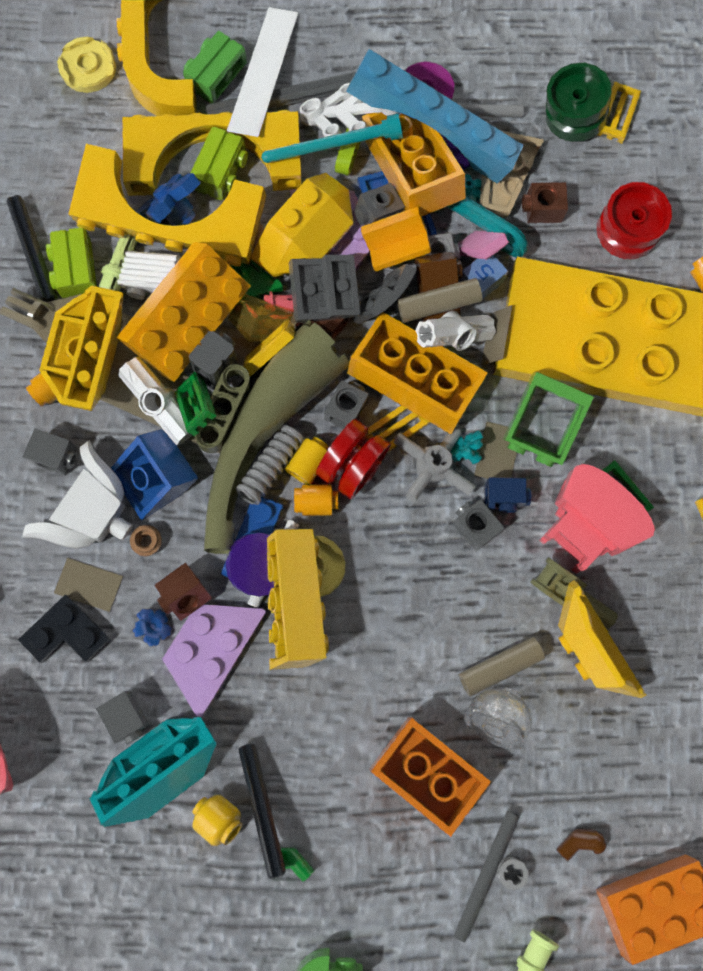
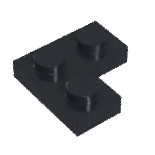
M65 594L18 641L39 663H43L64 642L84 662L88 663L111 639L69 595Z

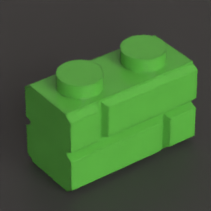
M217 31L212 38L208 37L204 40L200 53L195 59L190 58L186 62L183 69L184 79H193L195 93L207 102L214 103L246 65L245 49L241 44L231 40L221 31Z

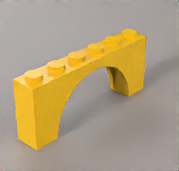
M280 110L277 112H266L258 137L233 133L241 136L245 141V148L254 153L265 165L271 177L273 191L293 190L301 186L300 156L271 163H265L261 157L264 151L300 143L298 111ZM233 113L163 114L161 116L134 115L132 117H122L123 183L128 196L153 195V192L158 188L159 180L165 167L172 158L191 145L205 142L213 126L225 130L227 133H233L227 131Z
M85 145L68 213L77 223L78 227L88 231H95V227L104 229L108 235L117 238H124V235L136 237L135 240L146 245H153L154 242L165 244L164 247L175 252H182L183 249L188 250L193 242L205 243L221 258H224L229 265L238 267L241 266V263L250 265L266 200V192L263 186L234 179L232 188L224 202L209 216L187 225H162L142 217L129 206L122 189V159L115 150L99 146Z

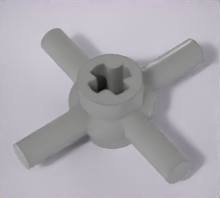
M455 428L452 434L447 433L440 445L429 446L424 449L403 434L399 433L393 443L416 459L418 477L406 493L408 500L416 502L428 483L440 482L444 479L468 496L473 491L475 485L452 469L450 451L461 436V431L458 428Z

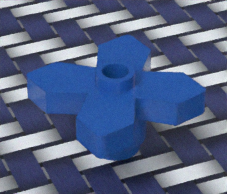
M188 173L184 177L181 174H175L169 181L159 186L153 192L154 197L146 201L136 212L155 223H160L165 218L170 225H187L192 221L196 213L192 210L193 205L186 196L195 190L201 182L194 173Z

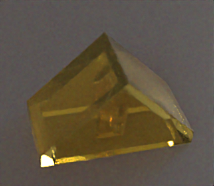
M244 294L229 313L228 320L249 342H256L267 338L285 320L289 319L291 321L294 312Z

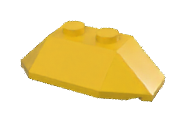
M326 172L307 178L268 221L251 255V260L273 277L290 273L289 261L291 259H321L324 255H328L354 223L349 189Z
M90 286L85 290V293L74 298L55 312L39 371L61 405L93 411L104 394L119 341L116 337L121 330L123 292Z
M575 580L571 581L568 584L558 627L563 635L558 637L567 654L574 651L579 659V662L574 665L583 680L591 679L595 687L637 698L647 696L582 588Z

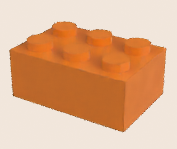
M411 717L406 719L369 768L375 776L450 837L491 783L489 779Z
M684 854L596 889L620 955L631 965L703 937V869L700 861Z

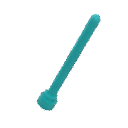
M399 113L387 116L386 120H381L382 124L267 150L262 153L261 157L265 163H271L382 136L385 139L391 138V141L402 139L403 133Z

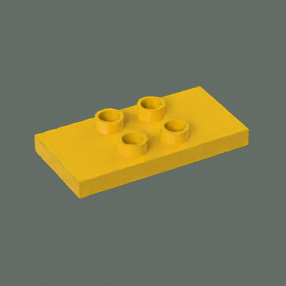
M517 256L512 267L505 306L506 308L512 305L504 356L503 359L495 362L493 375L529 382L532 373L538 372L587 394L703 417V293Z

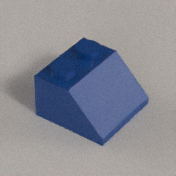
M163 429L137 436L111 467L122 483L124 495L141 520L146 519L183 495L198 479L177 445Z

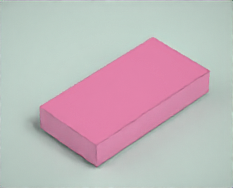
M476 230L461 240L458 246L460 256L487 260L509 242L504 233Z

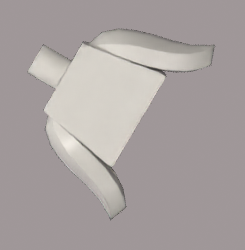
M90 440L80 446L81 459L88 471L83 469L49 518L54 523L37 522L25 525L22 538H38L57 545L78 549L89 547L95 541L101 543L108 533L122 541L128 536L133 525L120 517L126 507L122 503L124 496L122 483L114 471L95 452Z

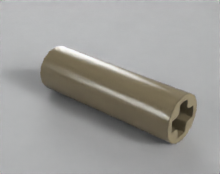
M477 278L397 299V305L403 323L481 302L482 292Z
M531 637L459 673L458 676L466 693L471 697L544 660L545 655L536 638Z

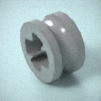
M512 856L505 857L499 862L496 869L497 878L507 889L519 890L528 881V869L518 858ZM509 865L520 869L521 872L520 875L516 874L518 880L514 882L509 877L504 878V872H508L506 867Z

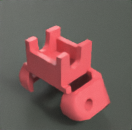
M581 464L571 470L564 480L555 501V505L558 507L555 515L559 519L539 541L545 544L553 538L578 562L571 569L577 574L580 571L586 570L599 555L602 556L608 552L611 556H614L653 537L655 527L652 518L644 506L623 485L606 472L591 465Z

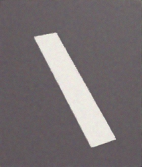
M268 8L227 129L228 132L255 137L259 136L298 12Z

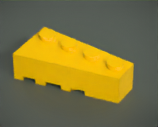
M313 529L275 530L267 537L269 582H274V588H271L269 592L268 610L275 614L272 629H269V643H274L275 658H269V670L308 667L326 659V654L329 651V640L327 635L324 634L323 629L326 610L324 603L320 600L319 590L322 586V574L320 570H317L316 562L319 554V544L317 539H314Z

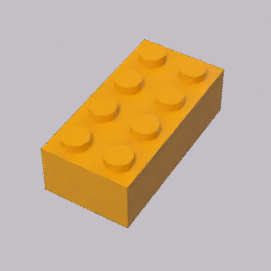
M383 112L369 113L362 116V121L365 122L366 127L382 124L381 120L387 119V115H384ZM401 113L399 118L403 133L402 139L391 141V138L385 139L382 136L365 140L389 183H392L403 202L405 211L418 206L421 216L466 199L465 173L440 133L432 127Z
M193 242L116 338L163 377L175 382L190 363L189 354L197 345L201 346L200 341L209 331L215 332L251 285L208 244Z
M384 312L379 314L351 356L347 374L449 434L453 433L488 373L443 346L423 348L417 342V333L414 329Z

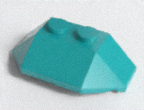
M201 717L165 720L111 760L100 780L97 791H94L90 797L91 804L103 827L148 819L204 777L217 742Z

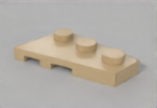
M502 131L523 144V148L513 170L498 184L482 175L481 206L499 217H508L544 139Z

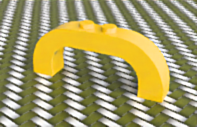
M121 0V18H117L116 22L118 35L122 36V43H117V53L119 61L123 62L129 86L137 101L156 116L197 113L193 79H165L156 75L150 69L149 16L152 9L162 0Z

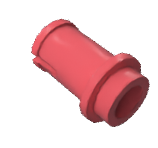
M270 292L269 295H264V313H270V316H273L274 313L294 312L292 294L273 295V292Z

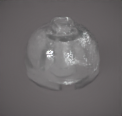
M504 687L503 689H486L476 695L465 714L464 720L470 729H472L474 724L478 729L482 730L478 736L483 740L505 749H513L514 744H519V749H521L530 733L532 716L527 704L520 698V694L512 688Z

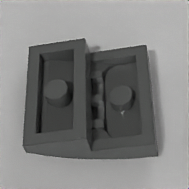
M324 255L321 259H291L289 261L295 322L335 320L360 315L354 255Z
M405 264L386 274L381 287L364 295L360 304V315L354 317L353 322L357 324L364 322L390 307L407 288L417 269Z

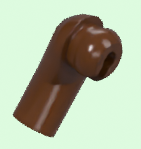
M578 828L571 832L556 848V851L568 862L579 850L593 851L595 854H601L605 851L607 843L603 834L599 831Z

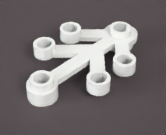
M347 83L322 102L317 98L305 101L300 107V119L304 125H317L322 131L323 136L327 137L341 133L339 126L331 124L327 118L337 117L349 131L366 127L365 122L358 121L353 115L383 112L384 115L389 116L398 112L374 108L366 103H361V100L346 92L350 84Z

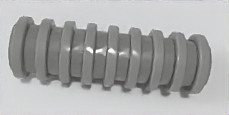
M283 425L279 432L274 435L275 440H271L269 447L263 450L264 454L258 457L259 462H254L253 469L247 472L248 477H243L242 484L236 487L238 495L250 504H260V497H265L266 490L272 487L271 482L277 480V475H280L283 471L282 467L284 468L288 465V460L292 459L293 453L298 450V446L304 441L300 432L295 428Z

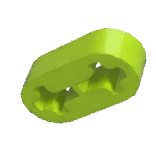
M361 142L340 146L334 171L336 173L346 176L350 175Z

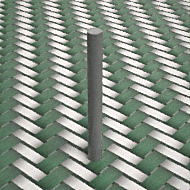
M509 811L504 816L453 937L464 943L467 940L519 816Z

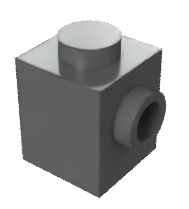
M392 183L360 194L354 211L358 223L364 226L404 211L405 206Z

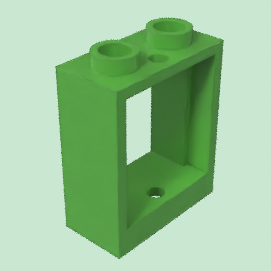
M533 372L503 437L505 441L509 442L507 448L522 455L525 454L526 450L537 454L536 461L549 467H553L554 462L563 465L594 397L541 373ZM536 388L577 405L555 453L515 436Z

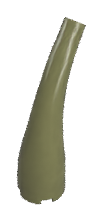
M310 320L295 332L294 338L272 357L257 378L230 427L223 443L211 484L205 523V552L229 554L230 548L234 543L235 523L232 521L238 497L236 487L242 484V479L246 476L257 453L286 422L349 367V361L345 354L339 358L337 357V350L333 345L335 344L334 340L316 323L312 324Z

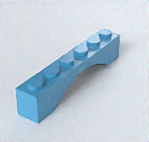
M370 49L365 54L346 92L371 107L402 113L432 127L461 151L474 170L497 184L513 170L523 148V144Z

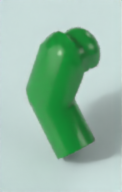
M293 847L281 848L285 869H292L302 882L307 880L315 871L297 849Z

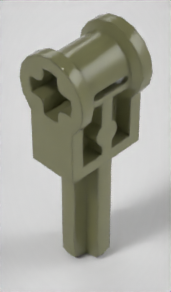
M550 557L546 559L547 565L536 579L532 578L530 581L532 585L563 606L568 584L575 580L582 588L605 628L609 629L616 623L617 613L584 590L587 586L585 582Z

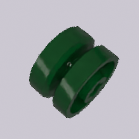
M571 63L560 68L550 78L546 89V123L550 131L558 138L570 142L585 141L596 136L604 128L609 115V104L612 94L611 81L606 72L596 65L589 63Z

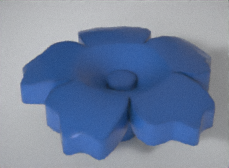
M142 609L137 613L139 621L135 623V628L132 631L135 633V637L144 636L143 641L148 643L149 647L159 645L160 639L164 640L171 635V627L165 624L168 621L165 612L158 609L154 613L152 609Z

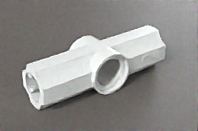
M449 311L440 319L420 321L415 330L417 342L423 348L452 345L457 351H462L473 342L492 340L496 333L494 328L495 320L489 315L462 317L456 311Z
M134 357L129 362H126L119 369L120 371L117 375L137 397L142 412L152 416L176 445H181L193 435L186 431L174 391L170 387L164 386L140 357ZM157 394L162 402L160 408L155 403V396Z

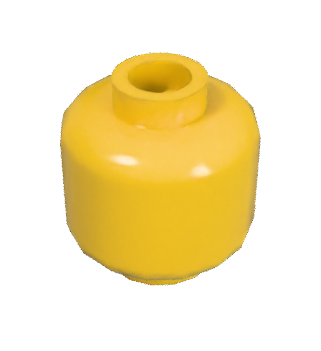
M220 794L213 795L209 799L203 797L192 811L195 815L192 823L193 829L212 846H218L222 843L228 845L242 828V823L240 822L241 812Z

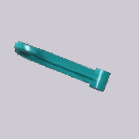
M467 196L466 199L447 206L487 232L504 233L509 243L501 250L508 255L517 258V256L523 257L527 252L528 243L526 237L517 227Z

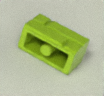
M214 126L211 128L190 172L194 173L201 182L195 191L205 195L208 194L210 197L221 201L224 200L226 193L230 192L234 179L237 180L235 174L238 168H243L247 162L248 151H246L245 141L241 136L227 133L225 130Z
M73 228L69 229V231H52L50 233L51 243L46 244L48 260L53 262L54 271L49 272L52 289H56L62 298H67L85 293V290L90 286L97 287L92 243L87 230Z

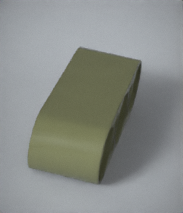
M233 364L225 368L210 398L214 410L220 403L229 404L232 407L229 414L221 416L216 413V417L213 420L208 417L206 418L208 424L204 428L201 426L197 427L199 433L195 436L199 448L206 453H216L222 448L230 427L249 392V373L242 365ZM232 376H240L244 379V383L242 386L234 388L228 385V380ZM208 430H213L219 435L216 442L212 444L204 443L201 440L203 433Z

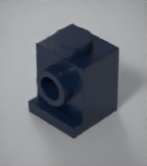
M489 477L484 483V504L491 512L495 508H499L501 513H515L517 509H521L523 506H530L531 489L526 488V478Z

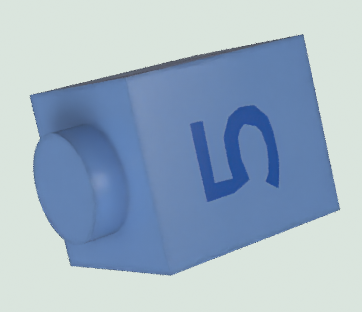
M492 255L487 260L476 259L462 271V278L458 282L477 278L483 300L504 283L508 270Z

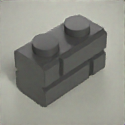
M209 331L200 341L201 346L197 345L189 354V360L193 371L201 375L206 386L214 391L225 368L237 364L236 356L238 353L234 350L235 342L223 332L218 335L214 331Z

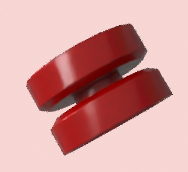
M630 182L620 186L610 196L596 224L597 237L602 247L611 255L621 259H638L646 256L668 230L672 220V209L666 195L656 186L645 182Z
M353 419L340 432L323 456L316 470V475L327 483L334 482L344 472L339 481L338 491L351 500L372 479L391 447V443L380 435L371 437L365 443L368 437V427L357 419Z

